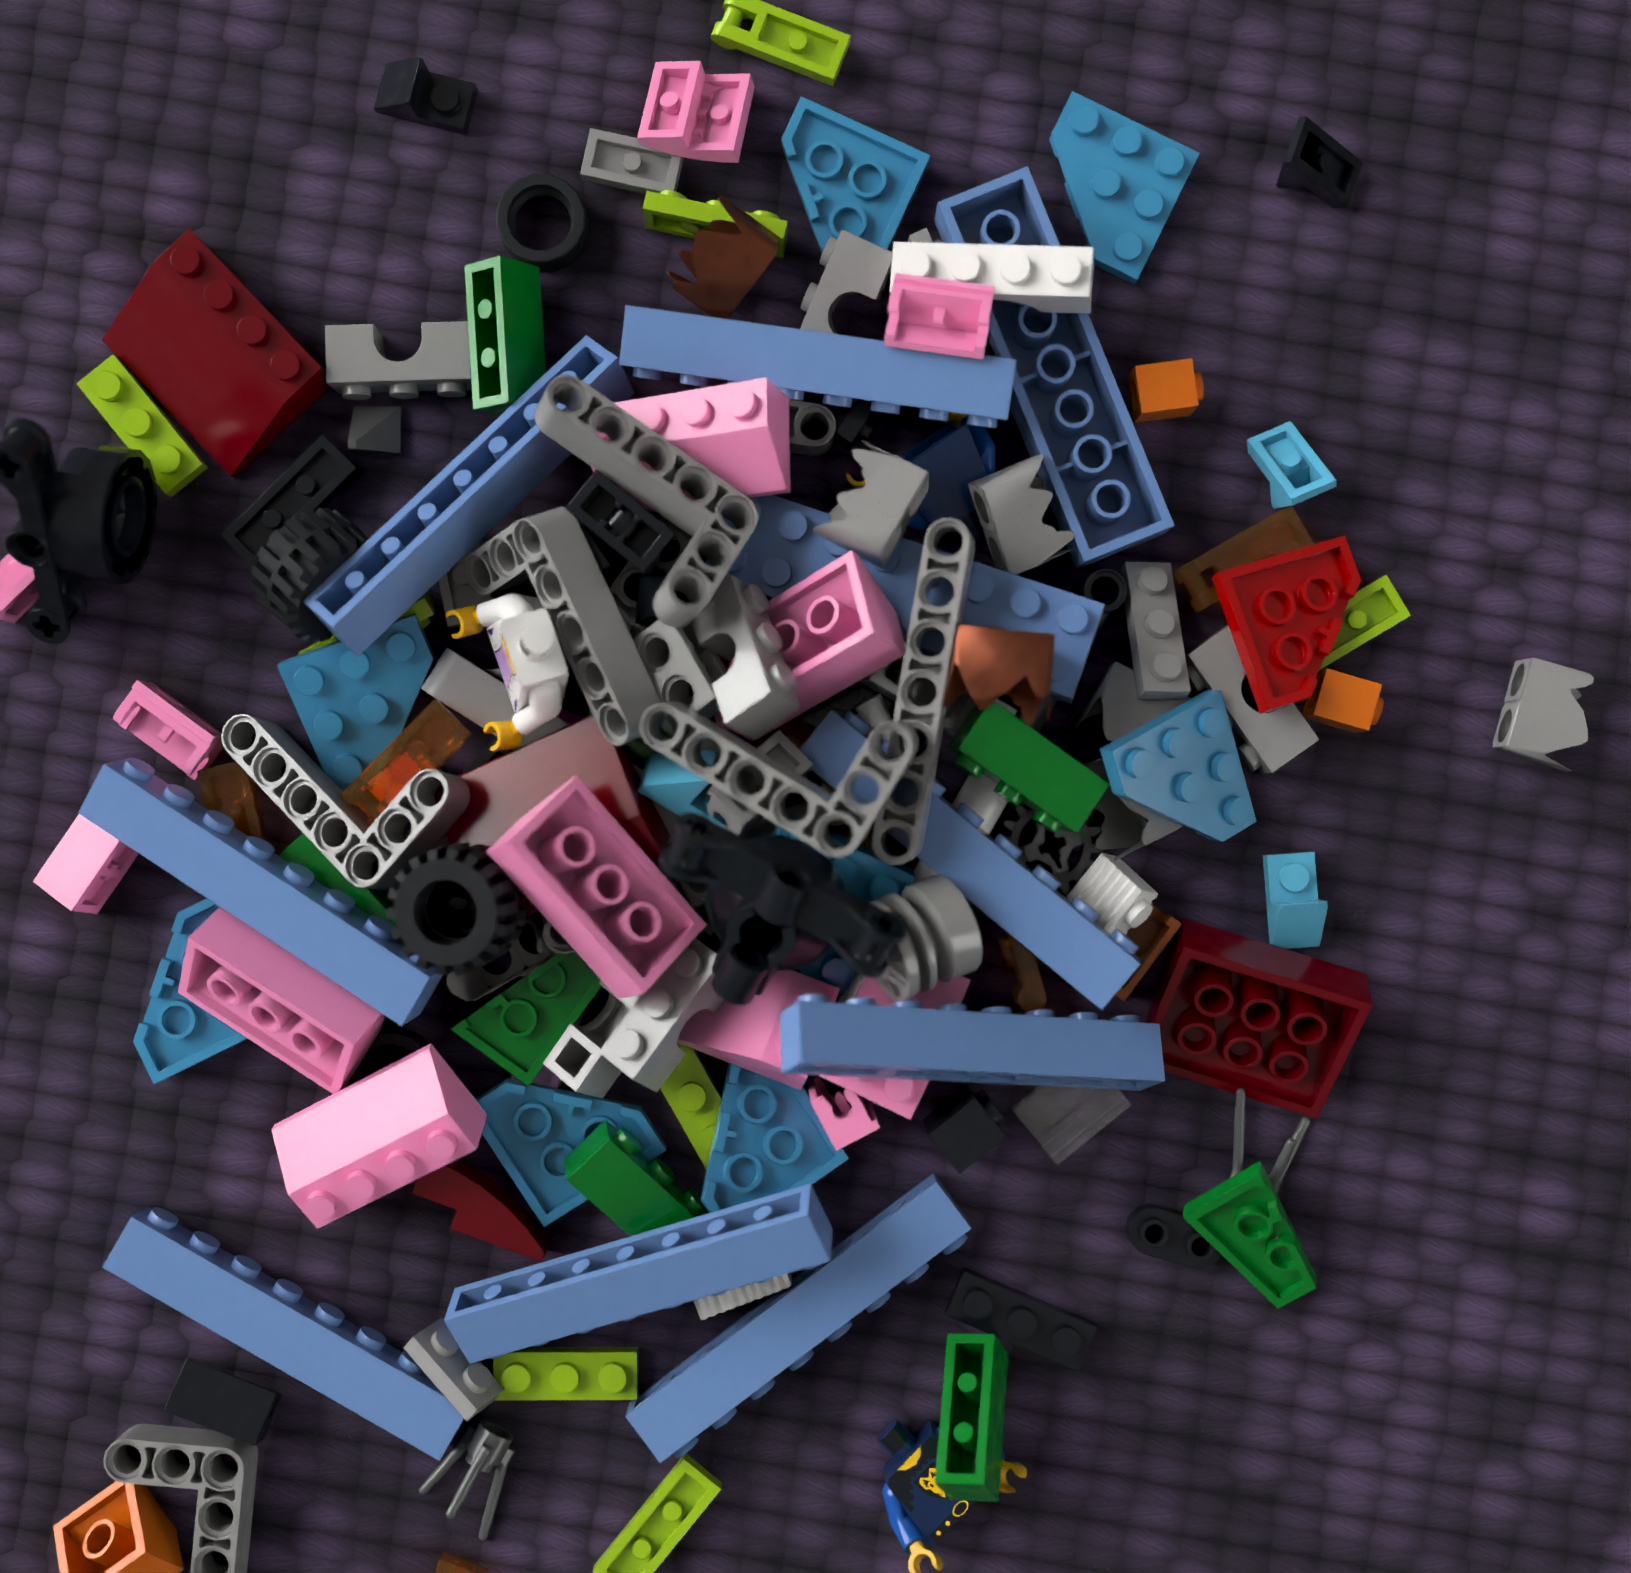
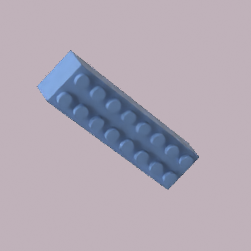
M1028 166L937 203L934 222L943 243L1060 246ZM993 300L987 338L989 356L1017 359L1010 408L1030 457L1039 454L1044 455L1037 475L1043 480L1044 489L1052 492L1053 497L1049 504L1060 531L1069 530L1076 534L1072 541L1066 544L1068 549H1074L1069 551L1076 570L1164 535L1175 525L1089 315L1083 313L1040 312L1025 304Z
M774 495L749 498L758 510L759 520L756 528L724 578L731 574L748 585L755 584L763 591L769 601L849 551L813 532L814 527L832 522L829 513ZM723 518L729 527L736 529L731 521ZM901 538L884 569L863 558L861 560L896 611L904 643L906 644L923 544ZM938 550L939 554L943 556L954 555L945 551ZM707 558L705 564L713 566L712 562ZM973 561L962 625L1055 634L1050 697L1072 704L1104 612L1105 604ZM948 581L935 583L929 592L931 605L936 607L947 605L954 596V587ZM938 630L927 632L920 642L922 653L929 657L939 655L945 647L944 634Z

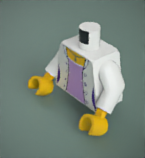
M507 594L481 603L477 607L472 605L449 610L445 615L446 618L456 616L460 621L459 633L451 634L454 639L479 634L484 627H488L487 633L515 713L512 720L490 721L484 726V734L497 733L498 735L497 743L490 747L491 751L518 748L522 742V735H528L554 719L561 711L569 675L547 609L533 610L532 605L523 596Z

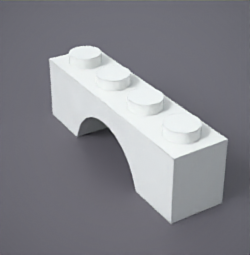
M893 242L890 293L893 288L895 274L899 273L995 286L993 300L1025 304L1040 312L1091 313L1094 273L1093 247Z

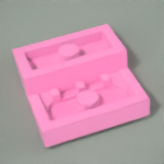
M701 61L655 62L637 136L639 143L651 149L679 157L711 162L738 163L755 89L751 73L705 74Z

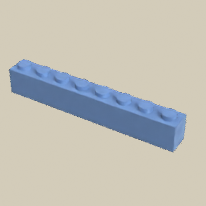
M625 305L619 365L633 367V377L661 380L662 371L679 373L680 383L703 387H708L709 378L728 380V384L768 378L789 399L804 400V392L806 391L824 394L823 404L851 407L853 398L872 401V411L899 414L900 406L905 405L919 407V417L948 421L949 412L968 414L967 424L996 428L998 419L1008 420L1017 359L984 355L983 360L888 347L884 346V341Z
M587 335L583 337L303 602L336 638L359 657L572 454L545 435L535 421V410L551 380L560 375H572L581 379L613 403L627 401L635 393L622 365H619L618 357ZM555 403L560 409L570 412L565 405Z
M831 710L800 748V751L814 764L811 770L837 790L869 737L867 733L871 726L851 710H848L845 715ZM887 740L881 746L882 751L886 755L889 741ZM860 775L856 778L854 789L857 796L865 801L876 800L879 795L877 781L868 775ZM910 778L900 780L895 788L897 801L906 807L913 805L917 801L919 796L917 783ZM935 779L924 843L917 857L934 872L950 879L963 896L1102 1010L1141 964V959L1134 954L1139 949V946L1117 928L1111 934L1095 922L1100 916L1097 911L1078 896L1073 902L1065 898L1056 890L1061 885L1058 879L1040 865H1037L1034 870L1026 866L1018 859L1023 852L1018 846L1001 833L995 839L980 828V825L985 820L965 803L961 802L956 808L942 797L946 788ZM899 827L893 828L889 834L905 848L909 849L910 837L908 833Z
M128 758L103 764L78 814L400 1026L405 1025L421 1014L443 975L435 974V966L427 970L422 969L416 965L419 958L417 955L407 958L400 951L405 946L402 938L393 939L390 930L395 929V926L382 917L368 915L354 906L355 901L348 894L337 889H328L316 881L314 873L305 866L293 862L289 863L276 855L274 847L267 841L255 836H247L234 827V821L227 815L219 811L208 810L195 802V796L189 790L176 784L166 783L154 775V768L146 762L136 758Z
M821 994L800 996L796 1003L780 1012L782 1073L1132 1091H1141L1165 1081L1160 1024L1140 1022V1017L1137 1015H1120L1112 1017L1111 1020H1098L1097 1013L1080 1012L1065 1018L1055 1017V1011L1049 1009L1032 1010L1026 1012L1025 1015L1012 1014L1011 1008L1004 1006L988 1007L982 1009V1012L967 1011L965 1004L958 1003L943 1004L938 1006L937 1009L922 1008L921 1002L913 1000L894 1002L891 1006H878L875 999L867 997L851 998L846 1000L845 1003H831L828 996Z
M932 1173L831 1250V1261L802 1271L792 1279V1286L773 1293L639 1394L637 1400H631L625 1417L659 1463L672 1454L676 1459L682 1457L697 1444L699 1440L697 1435L709 1426L718 1429L726 1424L736 1414L737 1409L735 1407L749 1396L752 1400H756L767 1393L776 1382L773 1379L787 1367L791 1371H795L803 1366L813 1356L814 1352L812 1349L826 1338L829 1342H833L844 1335L852 1326L850 1320L864 1309L871 1313L881 1307L891 1296L889 1290L903 1280L906 1284L917 1280L928 1270L929 1265L927 1262L941 1251L948 1255L958 1249L968 1238L965 1233L971 1229L968 1218L935 1174Z
M810 1183L456 1287L444 1322L469 1364L488 1358L495 1359L506 1353L531 1346H542L549 1341L576 1333L584 1334L604 1325L619 1321H630L643 1314L664 1308H675L685 1302L710 1295H721L728 1290L752 1283L767 1282L774 1277L801 1269L815 1268L822 1263L831 1261L833 1228Z
M147 1207L131 1216L102 1268L440 1461L464 1418L405 1350L401 1352L387 1344L385 1336L379 1331L367 1326L359 1328L345 1320L344 1313L337 1307L323 1302L317 1304L303 1296V1290L297 1284L286 1279L276 1280L263 1273L261 1265L255 1260L243 1255H236L235 1257L221 1249L220 1242L213 1236L201 1231L192 1232L178 1224L179 1219L165 1209Z

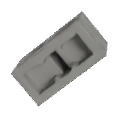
M657 620L633 639L661 703L680 702L708 719L720 711L711 684L725 675L727 670L717 654L699 646L692 622L677 628L670 627ZM667 644H668L669 649H670V657H669V660L667 659V656H666V646H667ZM690 686H692L694 691L693 702L689 696ZM664 711V720L671 725L672 729H678L676 718L671 713Z

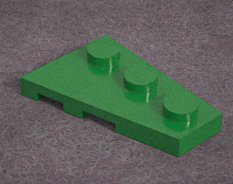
M576 952L567 954L557 953L552 959L531 974L520 979L451 1030L527 1086H530L545 1066L542 1063L570 1024L575 1025L602 986L598 984L601 979Z
M1261 1161L1184 1205L1183 1218L1277 1309L1316 1289V1274Z

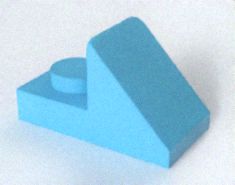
M1291 421L1247 439L1248 454L1270 482L1271 505L1274 509L1293 506L1337 487L1334 476Z
M700 750L703 760L711 765H715L717 751ZM662 753L651 754L646 759L638 792L679 816L684 813H695L707 817L724 828L728 826L726 820L719 813L713 818L708 814L707 805L711 798L708 790L714 785Z
M1315 852L1262 855L1270 945L1283 949L1319 947L1328 902L1318 899Z

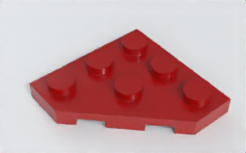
M1345 535L1220 571L1211 577L1260 714L1310 698L1318 682L1316 676L1324 658L1332 650L1344 622L1341 618L1349 600L1355 596L1361 582V577Z

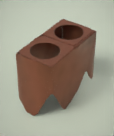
M721 195L718 200L734 222L721 219L712 220L710 223L711 231H697L693 252L686 249L678 250L680 259L697 278L698 283H693L671 271L666 270V272L675 280L672 284L674 290L710 317L729 319L748 291L751 290L776 256L780 237Z
M958 624L943 708L966 690H969L974 703L979 709L987 708L1000 696L1008 694L1017 706H1020L1023 720L1030 725L1037 715L1043 698L1048 693L1050 699L1055 634ZM1048 699V715H1047V716H1048V721H1049V699Z

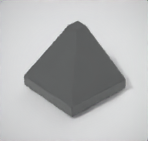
M354 406L348 436V449L355 455H402V407Z

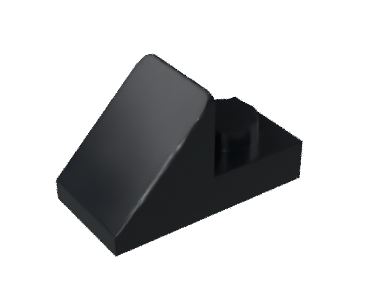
M409 58L385 64L374 110L376 113L467 136L478 89L475 83L429 72L422 58Z
M1307 116L1299 117L1276 187L1305 186L1332 208L1348 207L1363 162Z

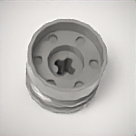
M941 874L932 875L906 886L901 896L897 893H891L882 896L880 901L869 902L897 916L907 929V935L901 944L894 945L888 955L886 971L882 976L875 978L884 992L896 1002L910 1000L916 997L918 992L932 990L937 980L940 982H951L977 970L982 963L983 946L973 912L961 891L945 876ZM881 925L879 929L883 931L884 926ZM868 954L865 957L866 960L871 958Z

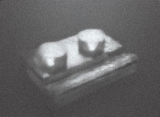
M1038 1086L1013 1106L1012 1110L1058 1165L1132 1104L1120 1090Z

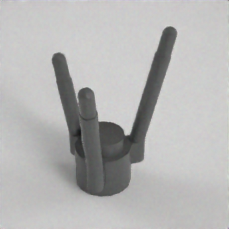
M1243 1088L1236 1090L1233 1166L1229 1178L1243 1171L1246 1092ZM1307 1116L1302 1117L1292 1137L1287 1139L1273 1169L1263 1166L1276 1194H1278L1281 1182L1311 1122Z
M480 1420L477 1427L470 1424L460 1442L419 1488L420 1494H427L467 1450L468 1454L465 1460L471 1466L446 1511V1517L453 1519L480 1471L488 1473L491 1472L493 1466H496L478 1534L481 1541L486 1540L488 1537L507 1467L516 1451L514 1447L510 1446L514 1439L513 1435L504 1427L489 1420Z

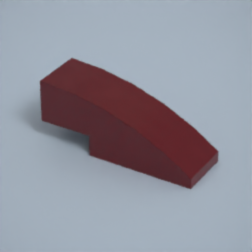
M457 1159L416 1180L412 1194L457 1210L450 1229L542 1262L549 1251L552 1242L529 1212L494 1180L466 1162Z

